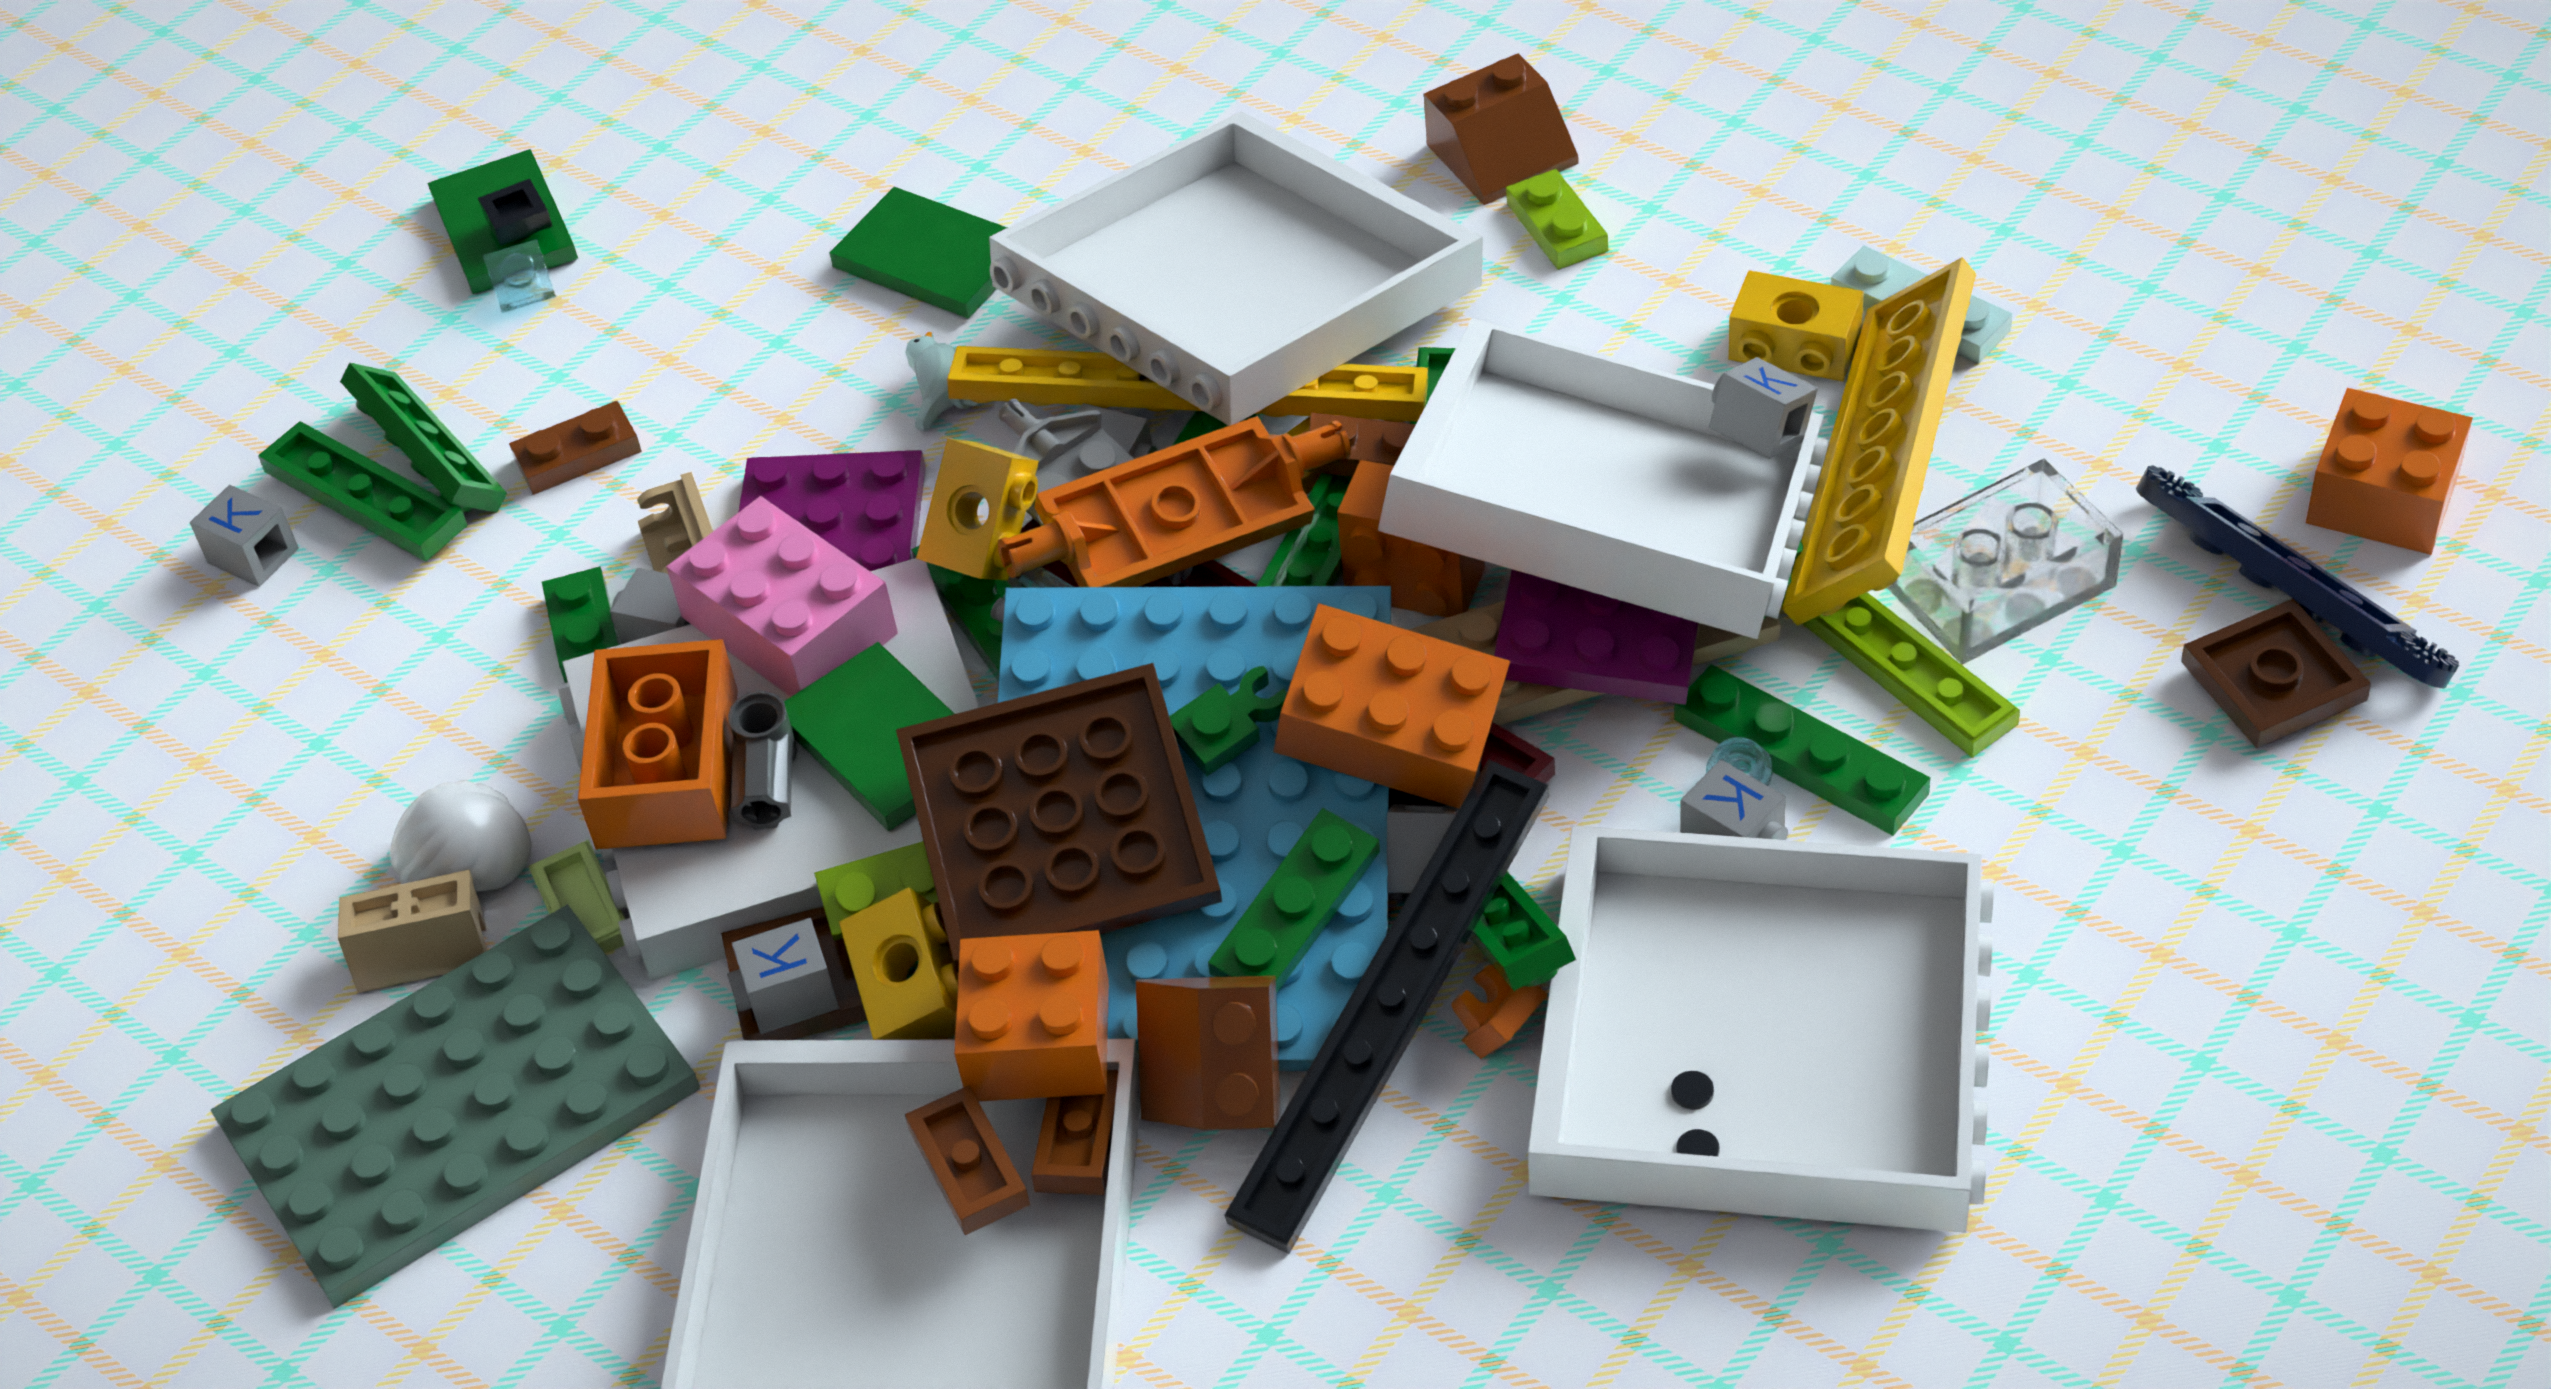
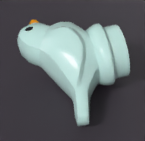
M927 332L924 336L911 339L907 343L905 351L908 364L916 374L922 395V404L915 421V427L920 431H928L936 418L954 405L960 409H968L970 406L980 407L984 404L971 400L949 399L947 377L956 349L946 343H937L932 332Z

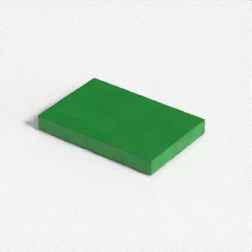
M531 149L427 183L472 294H477L578 259L574 243ZM530 179L548 210L552 227L536 232L525 239L515 240L500 246L483 215L478 198Z
M894 186L829 254L833 268L969 319L996 290L993 287L990 276L989 237L1008 227Z
M876 642L791 696L784 703L795 740L889 832L916 814L896 729L946 717L955 713L879 642Z

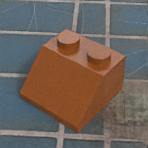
M1519 53L1423 93L1427 146L1483 205L1506 196L1507 186L1554 169L1561 172L1579 164L1577 150L1548 82Z
M1276 975L1137 979L1136 1004L1141 1120L1202 1130L1275 1128L1281 1114Z

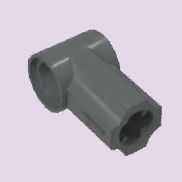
M755 691L747 693L735 701L730 708L728 720L733 734L732 815L735 822L748 824L753 829L758 830L777 828L783 819L791 817L792 763L796 759L798 750L783 700L778 695L768 691Z

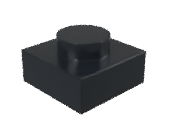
M530 179L478 198L483 215L500 246L515 240L525 239L536 232L552 227L548 210Z

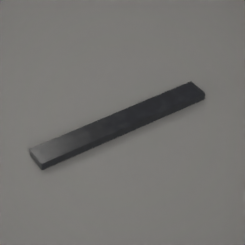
M1488 759L1224 1216L1228 1225L1290 1254L1550 796L1549 785Z

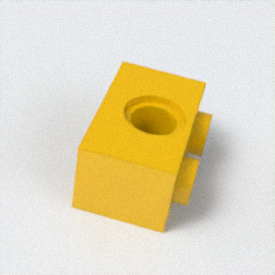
M1748 270L1729 316L1728 360L1745 363L1758 357L1784 371L1844 382L1862 329L1864 291Z
M947 438L916 559L979 579L1008 580L1007 568L1011 567L1012 564L1006 567L1003 566L998 552V540L1020 534L1026 510L1032 506L1036 498L1038 480L1035 475L1039 461L978 442ZM985 498L989 506V514L986 522L981 525L977 510L979 503Z
M908 887L839 921L873 1040H944L955 1034L958 972L955 968L938 902L931 903ZM919 961L914 974L906 980L909 969L914 963Z

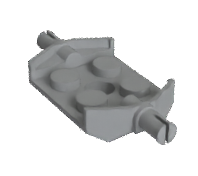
M1017 399L1009 400L1010 406L1006 402L999 410L998 418L1004 421L1020 437L1013 453L1039 461L1035 475L1038 480L1037 493L1134 459L1101 428V412L1098 409L1048 417L1041 420L1032 416ZM1034 500L1032 506L1026 512L1039 525L1043 526L1044 524L1034 508ZM1193 567L1166 577L1170 579L1173 585L1181 584V578L1185 581L1190 576Z

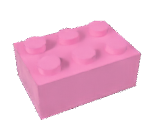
M762 496L758 497L666 566L682 618L712 640L723 639L727 651L790 697L876 642L883 646L898 634L886 582Z

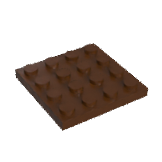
M1154 663L896 729L957 972H959L960 939L1099 930L1100 934L1222 902L1221 889Z

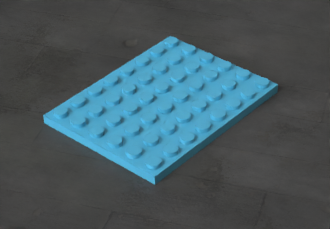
M1391 586L1006 588L997 703L1154 663L1169 716L1218 683L1222 685L1229 695H1232L1239 690L1243 676L1251 669L1259 666H1264L1267 669L1269 685L1258 691L1255 695L1260 698H1270L1282 689L1288 692L1318 603L1391 625ZM1279 719L1272 722L1257 721L1255 724L1259 727L1260 741L1208 777L1178 744L1221 889L1222 902L1100 934L1109 978L1108 1039H1135L1138 1050L1137 979L1214 977L1209 974L1208 961L1323 807L1379 839L1380 853L1276 994L1279 1071H1308L1388 933L1387 812L1389 810V787L1273 752Z

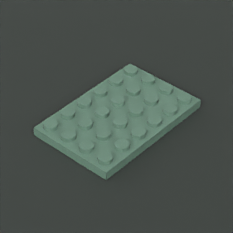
M567 904L210 1110L335 1309L701 1088L693 1069Z

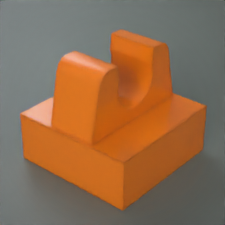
M1488 965L1473 977L1474 981L1486 992V1003L1480 1002L1468 990L1456 996L1451 1003L1453 1011L1468 1030L1461 1041L1480 1059L1506 1044L1548 996L1539 985L1523 986L1513 991L1493 965Z

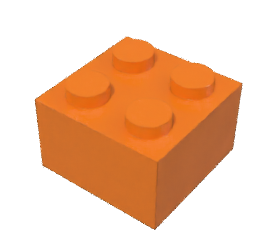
M2347 387L2315 471L2305 523L2432 555L2461 471L2473 417Z
M1360 460L1337 511L1344 586H1391V607L1420 612L1428 616L1447 618L1467 612L1484 572L1485 561L1378 531L1388 481L1394 466Z
M1099 930L960 939L954 1055L963 1088L970 1085L978 1102L1107 1094L1109 978Z

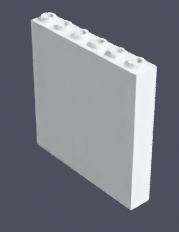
M1243 111L989 237L990 276L993 287L1228 426L1239 423L1482 286V235Z
M1471 318L1390 473L1378 531L1758 639L1764 616L1778 619L1829 440L1817 437L1824 415L1811 412L1803 442L1768 459L1709 428L1715 405L1712 402V392L1715 386L1713 384Z
M915 558L870 571L886 582L898 634L885 643L883 647L955 714L980 708L927 563ZM692 624L607 649L712 639ZM727 651L738 689L737 699L755 691L771 692L778 695L783 702L790 698L781 689ZM594 652L563 661L569 686L558 689L568 725L579 723L581 731L569 734L580 770ZM796 741L798 751L796 759L792 763L791 817L783 819L777 828L755 830L748 824L735 822L731 811V772L726 839L600 849L604 863L612 860L616 862L617 870L606 873L615 907L617 910L628 907L630 918L618 921L629 959L642 956L649 978L653 981L726 958L721 933L822 907L823 902L814 872L923 841L917 813L888 832Z
M1572 825L1558 928L1567 936L1576 960L1559 968L1558 973L1551 979L1528 1147L1529 1195L1966 1233L1969 1204H1984L1986 1161L1972 1160V1146H1985L1988 1102L1974 1101V1087L1987 1088L1989 1071V1045L1976 1044V1031H1989L1991 989H1978V976L1990 977L1993 935L1979 934L1980 923H1992L1994 883L1981 882L1982 854ZM1685 1071H1699L1706 1074L1714 1085L1712 1101L1707 1106L1695 1110L1679 1106L1671 1095V1085L1674 1078ZM1689 1130H1706L1717 1138L1720 1146L1719 1156L1677 1153V1141L1683 1133Z
M955 1039L725 1041L660 1389H1114L1141 1105L1139 1056L1136 1040L1108 1039L1107 1070H1118L1105 1195L1036 1193L1034 1191L1031 1172L1047 1098L979 1101L1027 1189L1030 1206L967 1235L963 1234L910 1134L904 1115L963 1088L954 1055Z

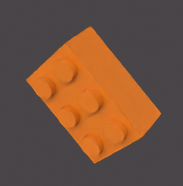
M1318 603L1280 712L1273 752L1460 809L1473 786L1510 661Z
M723 639L594 651L577 800L595 850L726 839L733 759V734L728 714L731 706L737 700L738 689Z

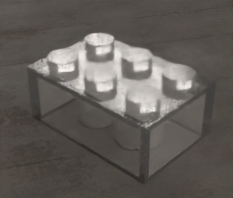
M2043 458L1914 522L1901 576L1887 589L1963 665L2117 586L2124 533Z

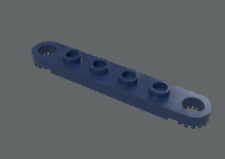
M2154 465L2147 466L2135 490L2146 501L2190 529L2192 532L2189 539L2197 546L2216 555L2226 553L2241 563L2238 571L2245 578L2265 588L2272 589L2274 586L2292 597L2291 599H2294L2314 621L2322 623L2326 620L2343 631L2340 640L2356 652L2369 657H2375L2377 654L2422 683L2441 689L2447 687L2460 664L2454 655L2448 654L2446 649L2438 648L2436 651L2435 649L2438 644L2434 642L2428 646L2426 638L2422 636L2419 638L2416 635L2417 630L2215 497H2204L2201 489L2195 487V484L2191 481H2184L2185 478L2182 476L2175 480L2174 472L2170 470L2167 472L2164 468H2158Z

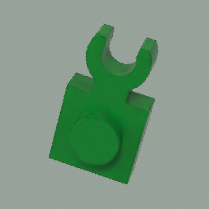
M1264 666L1255 667L1248 671L1241 679L1239 690L1232 695H1229L1222 685L1218 683L1169 716L1177 743L1207 777L1260 741L1259 727L1255 724L1257 721L1272 722L1279 719L1287 692L1282 689L1270 698H1260L1255 695L1258 691L1269 685L1268 671Z

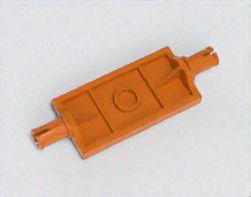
M1256 416L1036 493L1034 508L1044 525L1009 538L999 539L998 552L1004 567L1012 564L1011 567L1007 568V574L1011 578L1061 560L1064 564H1067L1079 587H1139L1312 523L1315 511L1303 490L1301 480L1304 472L1336 460L1349 458L1351 446L1345 430L1335 434V432L1342 429V424L1337 420L1294 437L1287 433L1273 435L1267 432L1259 417Z

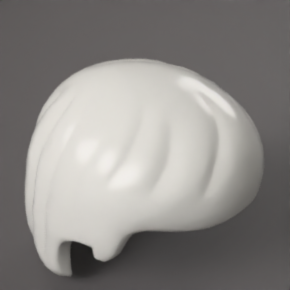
M459 780L443 782L434 788L426 790L408 806L396 825L390 847L392 868L399 876L401 884L470 869L475 891L478 892L498 889L514 881L528 862L532 843L524 819L509 803L508 798L504 794L486 784Z

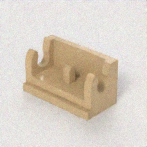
M692 471L681 474L680 480L648 489L637 498L641 509L652 508L654 505L661 503L669 505L665 511L657 514L652 513L637 521L654 571L668 574L667 565L713 532Z
M470 869L339 897L338 941L358 993L444 975L487 951L485 939L481 932L487 930L486 923L473 885Z

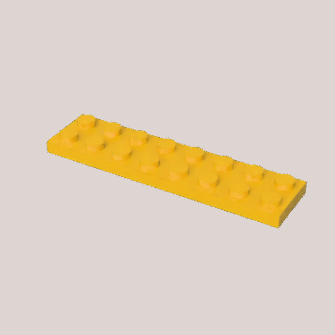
M1963 257L1867 309L1801 539L1803 551L1795 560L1791 574V583L1787 588L1782 610L1797 626L1821 614L1823 616L1832 615L1839 611L1848 601L1872 589L1874 591H1881L1889 587L1901 576L1977 274Z

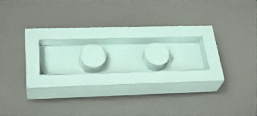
M1863 245L1831 276L1830 285L1864 291L1863 310L1867 311L1868 308L1925 278L1928 274ZM1971 294L1970 305L1967 310L1957 354L1979 364L2011 331L2013 313Z

